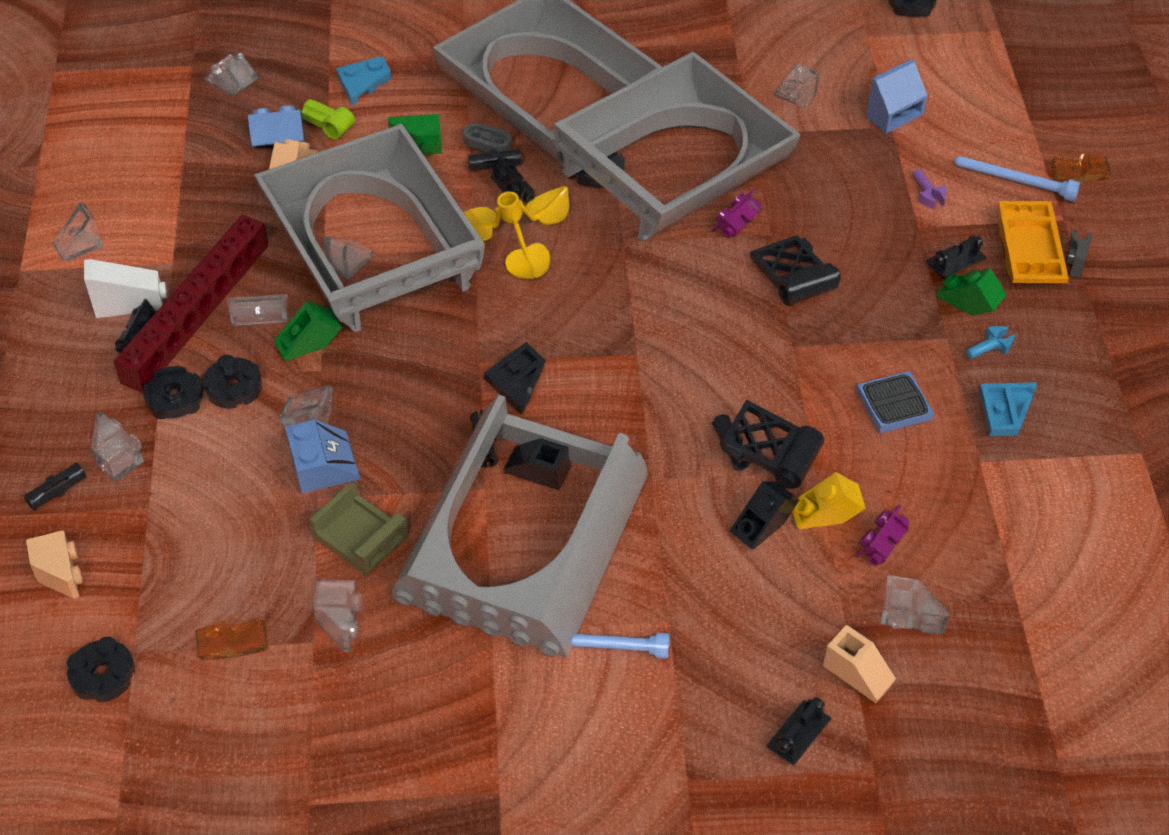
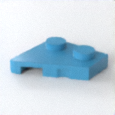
M383 56L336 68L337 77L351 105L358 103V97L364 92L370 94L379 85H383L392 79L391 71Z
M1036 382L980 385L979 395L989 436L1019 435L1036 390Z

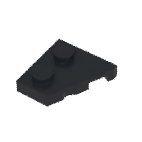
M525 342L485 371L483 379L501 396H505L506 401L517 412L523 414L543 371L546 360Z

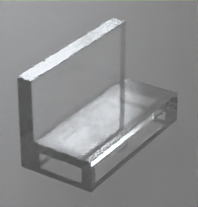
M287 294L227 299L232 326L288 322Z

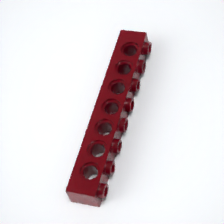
M241 215L113 361L120 384L143 393L146 381L149 384L154 378L155 372L168 366L268 248L269 243L265 223L245 215Z

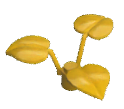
M563 186L535 197L534 200H531L526 207L516 193L504 192L497 199L498 207L495 209L496 213L488 207H477L463 212L483 242L492 237V228L499 226L501 217L507 223L514 224L521 249L514 250L507 256L505 260L507 271L516 278L534 279L542 276L548 270L550 254L548 249L541 243H534L526 247L518 221L521 219L523 212L531 221L539 220L543 225H553L563 221L570 210L568 188Z

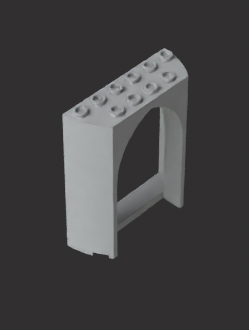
M517 0L433 47L438 65L447 76L564 167L565 162L562 152L559 153L556 149L554 130L550 131L500 92L492 82L489 74L498 59L515 55H538L554 58L574 66L611 94L662 68L657 62L570 0Z
M694 51L554 124L557 152H562L565 162V168L562 169L564 175L570 177L584 170L640 218L638 238L641 241L655 235L783 161L796 148L801 136L796 130ZM700 126L732 135L739 151L736 160L720 174L665 205L607 157L652 132L669 127Z
M403 124L254 174L261 191L333 312L341 322L350 326L354 332L362 330L359 311L451 276L462 292L466 291L471 286L469 280L474 271L480 269L484 255V242ZM361 193L387 199L407 211L417 222L436 251V254L344 287L312 234L313 226L322 208L338 194Z
M496 396L493 402L486 405L393 587L392 598L405 606L412 604L421 607L431 615L439 616L441 614L452 618L454 622L462 626L472 625L481 628L488 635H501L510 638L517 645L533 646L548 656L567 658L572 648V639L579 632L648 476L647 467L640 452L635 453L627 444L629 438L625 434L619 433L613 447L507 414L506 397ZM496 437L517 444L542 438L567 446L570 461L602 470L568 543L546 567L518 582L495 587H478L459 568L451 552L452 528L458 511Z

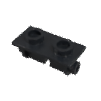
M499 156L492 171V180L503 193L514 192L522 201L530 202L534 200V188L530 187L526 181H522L523 177L516 170L513 163L506 162Z
M972 235L958 246L954 245L944 251H937L936 255L926 260V262L944 279L986 259V256L980 251L983 240L980 236Z
M144 299L138 308L133 309L132 316L126 325L127 330L123 331L120 338L116 340L115 350L118 353L125 349L156 313V310L147 299Z
M814 697L813 700H803L766 747L794 766L831 720V717L824 713V702L817 697Z

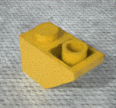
M835 472L799 496L798 499L800 501L792 512L797 528L806 529L843 524L866 509L859 485Z

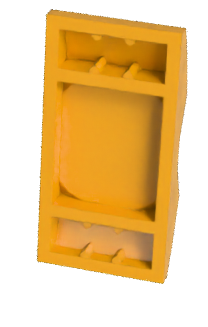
M998 201L999 237L1003 241L1006 271L1012 283H1068L1069 277L1052 202Z

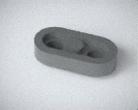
M471 123L463 129V141L469 147L491 153V150L494 149L499 152L511 150L512 148L511 135L507 131L481 123Z

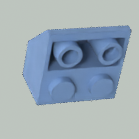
M912 59L872 78L866 117L885 134L924 115L928 95L916 64Z
M294 105L279 107V112L271 113L268 108L253 110V115H248L253 148L274 145V142L284 143L285 138L305 142L300 109L295 110Z

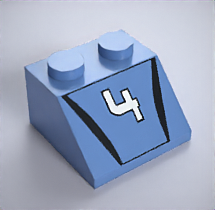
M317 420L285 426L301 494L360 480L347 431Z

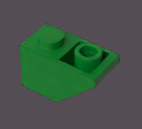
M991 268L980 271L974 269L959 276L957 274L950 275L943 281V286L936 293L939 299L971 315L994 311L1007 295Z

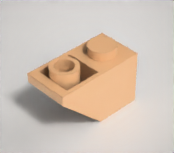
M285 138L284 143L274 142L269 169L318 153V151L309 149L310 144Z
M64 530L27 539L26 544L30 566L37 582L73 599L80 597L78 584H82L83 580L79 566H74L73 560L78 559V554L74 541L68 542Z
M848 625L827 645L823 666L873 702L877 703L894 684L896 678L874 643Z

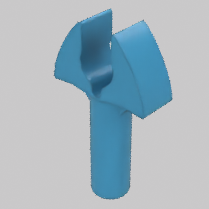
M988 327L985 334L988 339L968 348L966 355L968 358L973 359L994 348L999 349L1003 355H1006L1013 345L1015 334L1003 339L1001 337L1006 336L1008 327Z

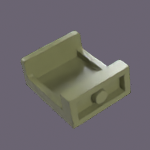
M353 482L349 483L344 489L338 490L333 499L323 508L317 509L310 519L313 538L366 576L408 537L406 518L399 513H396L393 517L383 513L358 494L357 485Z

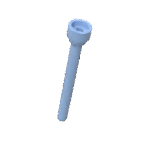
M961 156L955 159V165L958 167L1057 192L1059 196L1064 197V200L1075 202L1080 187V182L1071 179L1069 182L1063 181L1061 183Z
M657 632L656 636L650 635V638L575 634L572 639V646L649 651V655H655V658L668 659L670 633Z

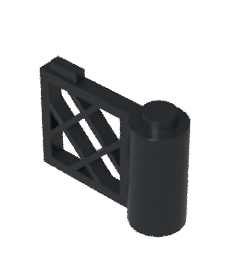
M796 235L750 251V258L776 286L782 302L787 306L834 290L838 287L841 280L838 268L831 263L824 264L812 251L813 246L805 237L800 238ZM796 246L799 250L798 253L785 251V249ZM773 256L776 257L775 261L763 259L762 257ZM781 258L795 260L794 264L780 262ZM801 261L811 263L812 265L805 267L799 266V263ZM776 270L790 273L779 277L775 272Z
M746 400L720 446L724 447L723 452L738 460L740 457H743L773 473L777 483L784 488L795 489L801 486L824 444V437L813 427H798ZM748 411L757 416L760 423L748 425L744 415ZM778 427L788 432V435L784 438L774 439L771 428ZM764 430L767 441L755 443L751 432ZM744 433L749 444L740 445L730 439L733 435ZM771 447L775 458L773 461L762 457L758 449Z

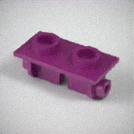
M752 189L746 195L740 193L731 203L733 208L729 210L726 207L715 218L718 223L712 231L715 232L720 227L725 237H735L746 225L740 217L749 223L761 211V203L751 197L755 190Z
M900 504L890 512L885 509L876 518L874 523L877 527L874 531L870 529L859 541L862 547L855 555L857 558L865 553L868 556L869 562L875 566L886 561L895 548L887 538L896 545L909 529V520L905 516L897 514L902 507Z

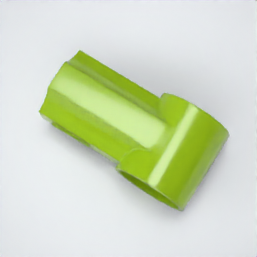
M309 99L304 103L303 110L301 111L302 119L321 127L323 132L333 140H338L355 124L353 114L345 107H338L335 110L320 102Z

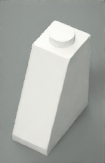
M92 259L84 260V281L96 318L132 314L133 309L138 308L144 299H147L152 307L158 311L163 305V298H168L166 282L160 281L158 271Z

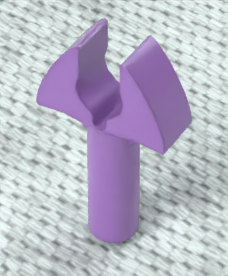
M916 169L912 175L923 190V192H919L918 201L931 209H935L936 200L934 198H936L943 207L947 195L946 186L933 187L923 171Z

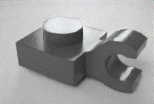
M1077 230L1072 231L1069 240L1072 248H1070L1067 264L1071 265L1069 276L1081 277L1088 248L1092 240L1091 233L1087 234L1086 239H1081L1077 237Z

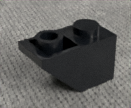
M542 438L514 447L503 471L504 473L559 490L570 468L568 447Z
M762 481L733 524L730 532L749 548L755 549L784 525L800 500L779 483Z

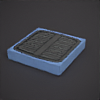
M910 371L857 384L856 392L879 434L933 420L934 412Z

